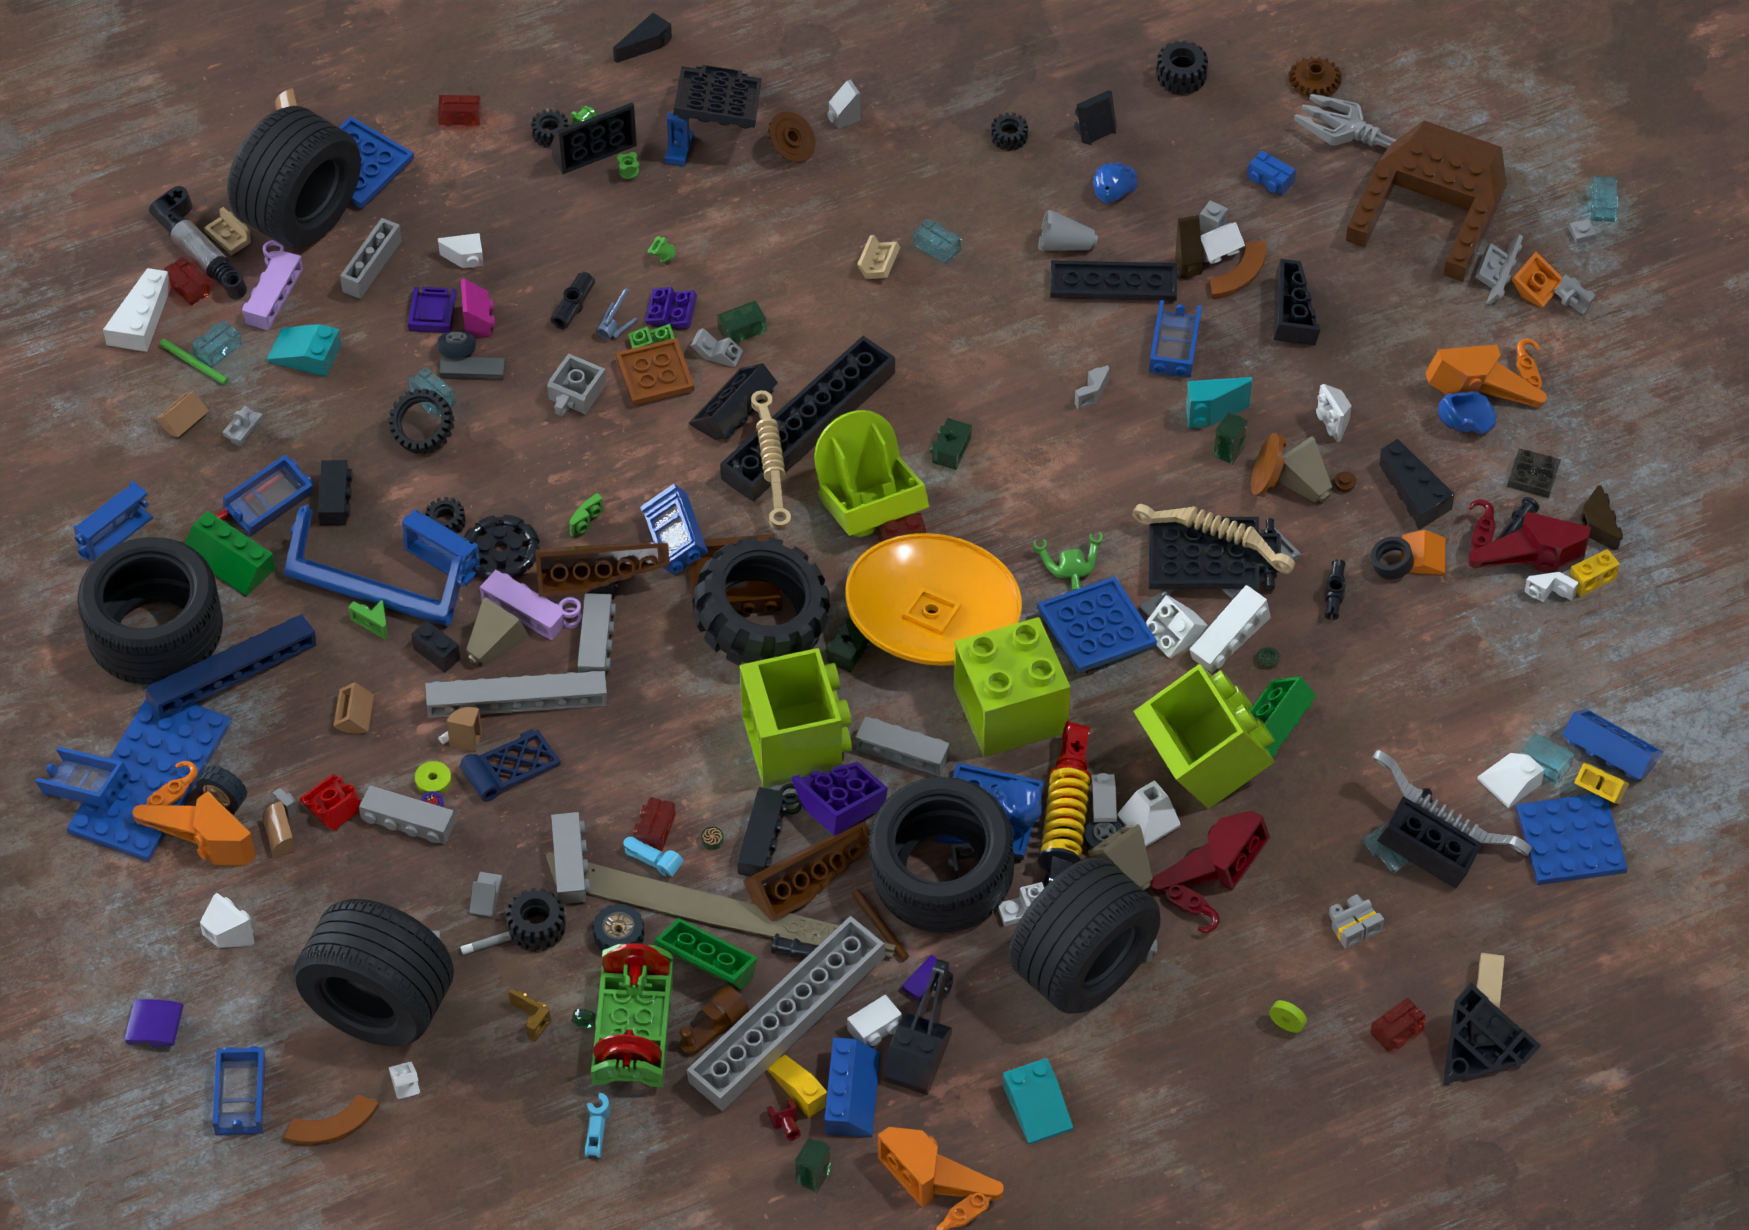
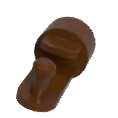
M726 985L709 999V1002L702 1007L707 1018L692 1029L686 1026L680 1030L682 1039L679 1046L684 1054L693 1055L698 1053L726 1028L733 1026L749 1012L746 1001L733 987Z

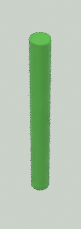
M165 338L160 341V346L222 385L228 384L229 378Z

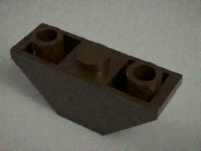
M1599 485L1584 504L1580 520L1582 525L1591 527L1590 539L1613 550H1618L1620 540L1623 539L1622 529L1617 527L1616 514L1609 506L1610 499L1608 494L1604 493L1602 485Z

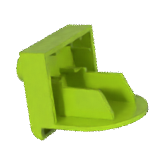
M852 411L836 418L824 429L817 441L814 453L815 467L820 491L817 492L824 507L849 536L862 537L870 535L876 530V526L892 520L895 522L909 521L915 517L917 511L929 507L925 484L901 459L895 432L884 417L872 411Z

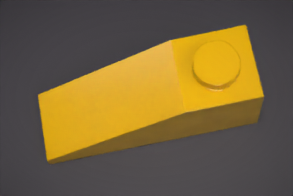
M787 1055L777 1059L767 1069L808 1118L826 1107L827 1091L811 1073Z

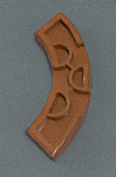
M1266 241L1245 242V254L1238 266L1224 275L1209 279L1212 299L1234 294L1256 279L1265 262Z
M356 1095L347 1108L332 1117L313 1121L293 1118L283 1139L285 1142L310 1146L315 1143L339 1141L348 1137L347 1135L357 1128L363 1127L377 1111L379 1102Z

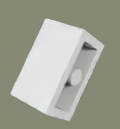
M1236 222L1225 224L1201 235L1203 262H1209L1210 264L1222 260L1221 256L1225 254L1228 256L1240 252L1238 248L1245 246Z
M885 994L848 1017L847 1030L854 1039L868 1046H875L888 1034L895 1033L898 1024L902 1021V1014Z

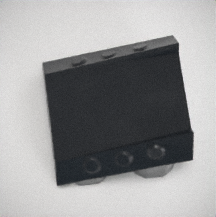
M1108 90L1077 104L1075 115L1078 117V120L1074 123V128L1081 135L1082 143L1092 145V142L1112 133L1116 134L1117 125L1112 91Z

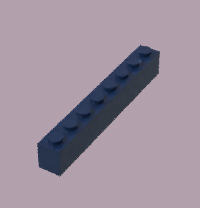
M302 614L290 618L280 625L271 627L263 633L252 636L246 641L233 645L229 649L212 655L161 681L152 683L145 688L147 703L159 719L167 717L316 646L315 630Z

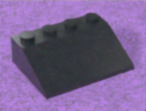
M629 103L558 130L551 143L552 158L562 175L636 147L634 104Z

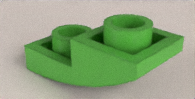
M670 324L651 331L647 326L628 334L632 348L675 338Z
M598 493L586 500L572 516L569 522L572 538L585 533L591 528L590 519L599 516L604 511L603 499Z

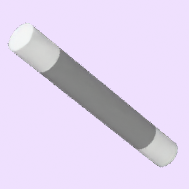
M508 931L461 946L460 949L462 955H466L511 941V937Z

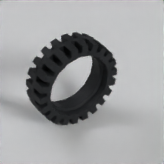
M417 388L414 389V392H405L406 396L401 395L399 397L400 401L398 403L394 402V410L391 409L389 413L391 417L388 418V422L390 423L389 429L392 432V436L404 449L415 454L417 452L425 454L426 451L432 453L434 452L433 449H440L442 443L444 445L447 443L446 438L451 437V429H454L453 421L455 420L451 407L442 396L432 390L429 391L425 388L419 390ZM430 402L437 406L441 414V424L438 430L430 438L422 441L408 438L402 428V418L406 411L414 404Z

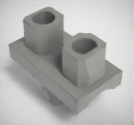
M1567 275L1562 277L1559 286L1554 291L1563 299L1562 304L1564 306L1571 305L1582 315L1587 312L1596 297L1592 291L1583 289L1576 278H1570Z
M244 406L240 411H236L233 414V420L222 432L223 436L230 439L232 444L242 447L249 434L257 429L258 423L263 419L262 414L253 412Z

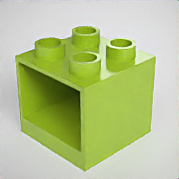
M1039 617L954 641V690L983 757L1062 735L1065 723L1069 721L1071 687Z
M816 648L739 665L742 718L763 788L791 783L792 776L800 775V777L810 776L811 772L819 771L824 773L832 771L833 767L842 765V753L852 751L850 734L847 726H851V715L846 699H838L836 690L840 689V681L835 663L824 665L820 650Z
M1198 664L1133 711L1175 779L1208 809L1275 763L1266 748L1275 741L1261 720L1258 719L1256 721L1249 711L1253 706L1239 686L1234 687L1222 670L1212 676L1201 664Z

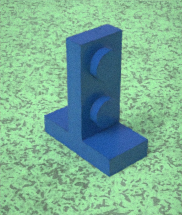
M669 112L667 116L668 148L664 158L665 163L685 166L693 142L694 131L689 130V119H680Z

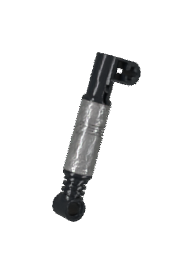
M182 186L173 187L157 198L150 205L149 213L169 232V237L209 278L215 279L226 290L227 295L231 299L242 298L247 292V286L241 272L234 270L229 265V260L190 220L183 218L193 207L186 188Z

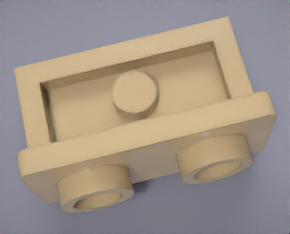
M222 207L219 209L220 217L204 227L211 239L232 256L251 243V231L247 224L241 223L236 218L233 212H229Z
M870 235L858 261V268L865 279L888 277L900 249L898 242L879 243L875 235Z

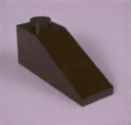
M1199 215L1178 219L1175 261L1181 278L1202 275L1203 259Z

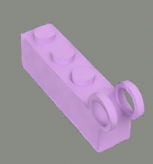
M270 240L263 245L265 265L268 268L265 272H262L260 282L257 287L253 288L248 303L246 302L242 308L245 324L268 331L303 270L301 256L285 252L284 246L274 240ZM271 245L280 247L279 251H271L269 253L266 251Z
M495 570L480 586L482 601L485 597L517 617L522 624L551 641L564 627L575 628L582 621L581 604L577 599L568 597L559 604H555L545 596L539 597L538 593L532 591L527 585L513 580L506 573ZM566 603H574L577 605V609L566 608L563 610L562 607ZM578 616L577 621L573 623L564 621V617L573 618Z

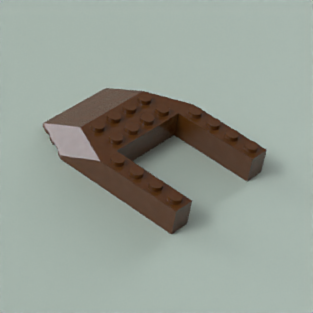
M1424 120L1390 144L1377 163L1347 226L1346 241L1366 247L1394 185L1469 210L1447 257L1444 270L1445 276L1464 282L1507 187L1502 147Z

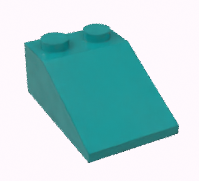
M321 324L284 327L281 329L267 357V362L326 377L342 346L340 330Z
M1252 377L1188 381L1186 396L1188 428L1210 427L1249 408Z
M1047 1058L1003 1072L1002 1087L1029 1145L1073 1130L1059 1084Z

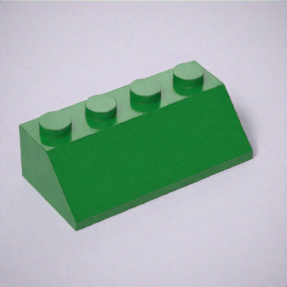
M209 511L205 512L192 525L186 538L185 545L192 547L204 557L211 567L214 576L245 597L275 570L273 553Z
M1301 676L1271 680L1253 705V708L1249 710L1256 721L1258 719L1261 720L1275 740L1266 747L1272 758L1277 754V749L1288 739L1290 731L1300 722L1301 716L1311 707V702L1316 697L1315 693Z
M677 918L654 941L658 947L673 953V957L739 990H742L753 979L757 957L680 918Z

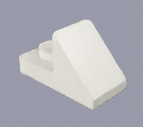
M412 1061L389 1067L398 1099L420 1093L417 1072Z

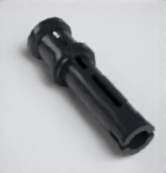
M1524 497L1521 501V506L1518 510H1514L1512 520L1498 539L1520 530L1523 527L1526 511L1531 513L1538 512L1540 509L1539 504L1533 498Z
M776 933L771 953L775 954L777 952L789 955L791 959L797 957L806 958L817 947L803 944L798 938L792 940L780 937V934Z

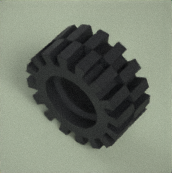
M546 109L542 110V114L538 112L536 114L537 117L534 116L532 118L533 121H531L534 141H538L540 146L544 143V147L547 148L548 144L551 145L558 130L569 127L565 114L563 112L560 114L559 110H556L554 113L553 109H549V112H546ZM547 126L557 127L556 129L551 131L543 129Z
M1009 112L1005 113V116L1000 114L999 119L995 117L994 122L992 121L991 124L992 142H995L996 147L1000 145L1001 150H1004L1005 147L1007 151H1010L1011 148L1017 150L1018 146L1022 148L1023 143L1026 144L1028 139V123H1026V119H1022L1021 115L1016 117V113L1013 112L1012 115H1009ZM1011 129L1015 130L1016 133L1006 134L1002 131Z
M444 497L443 501H441V498H437V503L433 500L431 506H427L425 515L451 531L461 533L463 531L462 527L465 528L463 505L461 506V502H456L455 498H451L450 501L448 497ZM444 514H450L454 516L449 521H440L437 519L439 516Z

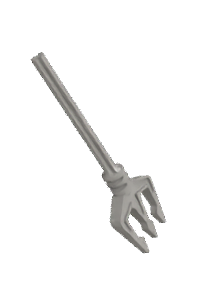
M1315 94L1310 95L1309 99L1320 107L1329 106L1346 115L1324 111L1319 107L1303 104V111L1313 118L1321 119L1333 127L1334 130L1314 123L1311 117L1297 114L1294 117L1296 122L1330 145H1339L1354 139L1363 141L1362 143L1369 144L1371 147L1380 145L1388 149L1390 144L1396 141V139L1382 134L1381 128L1373 127L1372 124H1366L1363 121L1361 107L1355 102Z

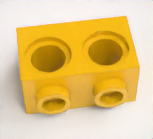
M1606 549L1571 566L1569 577L1578 582L1577 593L1582 597L1617 580L1620 563Z
M1583 763L1574 781L1575 784L1620 804L1629 786L1628 782L1588 763Z

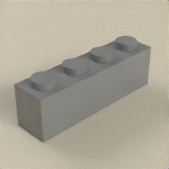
M383 218L380 219L340 275L342 292L359 299L362 298L402 242L399 224Z
M585 594L578 673L605 671L606 679V671L611 669V658H608V653H612L613 640H610V635H614V621H611V619L616 616V603H612L611 594Z
M865 716L855 737L856 750L935 776L941 775L949 758L950 743L939 738L935 739L925 736L921 732L904 729L899 725L882 722L877 718Z
M371 785L359 806L361 819L365 822L379 824L389 830L402 831L412 837L425 838L432 843L446 844L456 823L454 810Z
M579 812L551 815L558 897L563 904L587 902L586 893L590 892L589 878L585 879V873H589L588 859H583V854L587 853L586 840H582L581 835L586 834L584 820L580 821Z

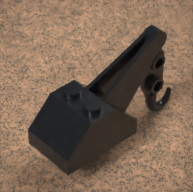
M940 959L936 960L916 1016L907 1013L898 1024L887 1055L883 1073L884 1081L926 1095L929 1094L952 1035V1027L939 1024L943 998L945 999L949 996L953 984V973L948 971L949 962ZM934 988L936 993L930 1020H927L923 1016Z

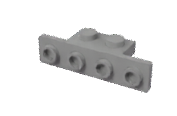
M1520 234L1508 244L1506 252L1491 243L1485 249L1475 278L1492 288L1486 302L1489 305L1496 300L1499 301L1505 293L1503 289L1510 280V270L1515 266L1517 261L1515 257L1522 248L1521 241L1523 236Z

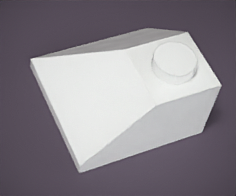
M1510 753L1479 775L1477 779L1509 809L1542 784L1544 769L1529 755Z

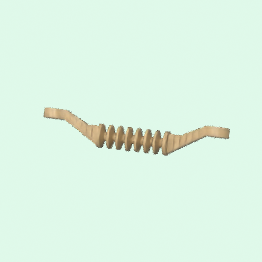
M757 391L751 396V406L760 415L761 420L757 423L756 427L764 478L771 482L774 510L769 514V524L775 530H785L791 524V514L783 508L781 480L785 478L786 473L778 423L775 419L771 418L769 413L772 407V395L767 391ZM760 399H764L767 402L760 404L757 401ZM783 517L785 520L780 522L776 521L775 518Z
M1138 504L1132 513L1133 517L1143 524L1178 522L1190 528L1195 523V530H1199L1202 527L1203 533H1207L1211 528V536H1215L1219 531L1218 537L1220 539H1223L1226 535V540L1230 542L1235 537L1234 543L1237 545L1243 540V547L1257 550L1281 573L1290 574L1295 567V561L1288 555L1282 553L1275 554L1254 527L1249 526L1245 531V524L1241 523L1237 529V521H1233L1229 526V518H1225L1221 523L1222 517L1220 515H1217L1213 520L1214 514L1212 512H1209L1205 517L1206 511L1202 509L1198 513V509L1195 506L1155 512L1149 506Z

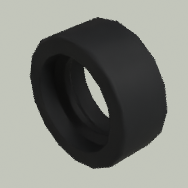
M1387 537L1381 539L1371 550L1370 557L1374 570L1382 578H1401L1408 574L1414 565V556L1410 544L1403 538ZM1395 550L1405 553V557L1398 564L1383 565L1380 563V559L1387 552Z

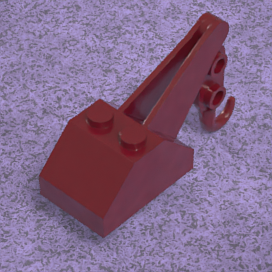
M1478 499L1470 503L1468 507L1469 510H1472L1473 507L1480 505L1486 509L1485 514L1476 522L1470 543L1473 550L1469 553L1468 564L1472 568L1531 563L1535 570L1544 573H1562L1571 569V566L1583 561L1585 558L1591 527L1526 511L1522 529L1492 542L1496 528L1492 504L1486 500Z
M1252 810L1220 818L1216 825H1212L1208 831L1209 843L1154 876L1151 880L1152 889L1156 894L1166 893L1168 901L1191 914L1207 915L1212 919L1210 926L1198 927L1200 932L1209 933L1214 931L1219 925L1220 917L1218 912L1210 907L1202 895L1187 887L1219 879L1221 885L1233 891L1270 838L1263 816Z

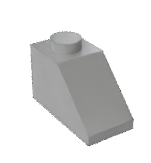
M851 80L846 81L829 101L827 115L832 123L834 122L838 129L860 121V92Z
M1100 773L1098 775H1091V801L1094 822H1117L1114 774Z

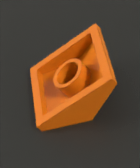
M1535 252L1514 275L1512 281L1522 298L1542 308L1555 294L1554 291L1559 286L1562 276Z
M1427 530L1402 535L1401 538L1410 544L1414 556V565L1409 573L1445 575V537ZM1401 551V561H1402L1403 558L1405 557V553Z

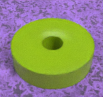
M438 761L426 762L415 772V784L422 794L430 791L443 794L449 789L452 782L449 768Z
M1276 1001L1269 1011L1271 1019L1279 1027L1289 1032H1301L1307 1023L1305 1014L1297 1006L1287 1001Z

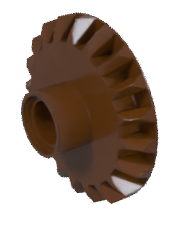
M1312 56L1309 59L1303 57L1302 61H1296V64L1292 65L1289 71L1291 87L1300 95L1310 98L1311 94L1328 97L1335 93L1341 85L1342 73H1340L1339 67H1336L1334 62L1330 63L1328 61V58L1322 60L1320 56L1317 59H1314Z
M781 112L772 118L767 132L770 134L768 139L772 141L771 147H775L777 150L776 154H781L782 159H788L789 162L795 161L798 163L807 160L815 149V136L809 123L803 117L793 112Z

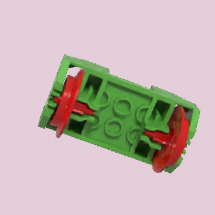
M638 943L618 944L603 950L591 1066L592 1084L605 1085L613 1081H636L650 1087H663L667 1057L669 1010H671L673 989V953L655 945Z

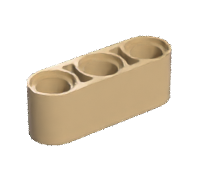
M1481 953L1477 988L1495 1006L1500 1008L1504 956Z

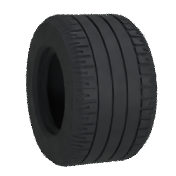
M288 106L270 113L247 135L233 160L227 183L231 210L241 221L283 246L295 248L315 242L337 223L355 193L361 171V157L358 145L349 133L307 108Z
M143 537L122 542L98 556L87 568L79 585L77 603L88 649L100 667L120 680L142 685L161 681L174 673H178L193 664L209 658L218 646L223 629V615L215 576L204 557L192 547L185 545V543L164 537ZM150 600L170 601L183 609L174 619L156 627L134 628L121 624L123 617L130 609Z
M946 776L930 777L924 780L920 779V781L916 780L911 782V784H907V786H903L895 794H892L880 807L873 820L869 834V854L873 883L879 898L887 909L907 925L909 924L920 930L923 929V931L928 930V932L949 933L950 931L967 929L992 915L1007 896L1014 875L1012 828L999 802L977 784L974 785V783L964 779ZM938 835H949L964 840L972 846L979 859L978 865L968 874L946 882H934L919 878L906 868L907 860L912 850L923 840Z
M1104 858L1081 860L1055 877L1025 911L1011 938L1009 947L1011 966L1019 976L1058 1010L1068 1014L1089 1011L1114 994L1130 978L1148 954L1160 928L1159 905L1152 896L1109 860Z
M348 899L332 904L322 914L295 962L293 974L297 989L303 1000L326 1022L350 1036L382 1046H401L418 1040L426 1032L452 984L454 966L443 942L428 927L414 917L381 902L367 899Z

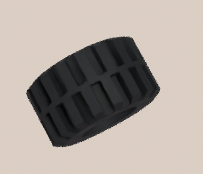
M1179 40L1174 41L1173 44L1168 43L1166 47L1163 46L1157 57L1156 78L1159 81V85L1165 87V90L1168 92L1173 91V94L1181 93V95H1186L1187 92L1191 94L1194 93V90L1198 91L1201 89V86H1204L1207 79V53L1202 51L1201 46H1196V43H1187L1185 40L1183 42H1179Z
M531 888L529 892L526 890L521 891L522 895L516 894L513 897L514 901L509 902V908L506 911L511 940H514L517 946L522 945L524 950L531 948V952H536L537 949L545 951L548 946L550 948L554 947L555 941L560 942L562 939L561 935H564L566 927L564 906L561 903V899L558 896L555 897L551 891L546 893V889L543 888L540 891H536V888ZM532 916H543L547 918L545 921L538 924H531L526 922V920Z

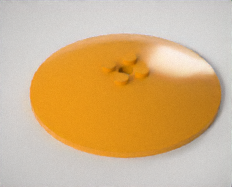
M907 534L876 544L863 553L854 563L847 577L845 588V601L849 615L859 631L869 641L896 657L926 665H954V641L1019 623L1022 610V598L1018 584L1012 573L998 558L971 542L941 534ZM933 610V611H935L936 613L931 614V613H928V611Z

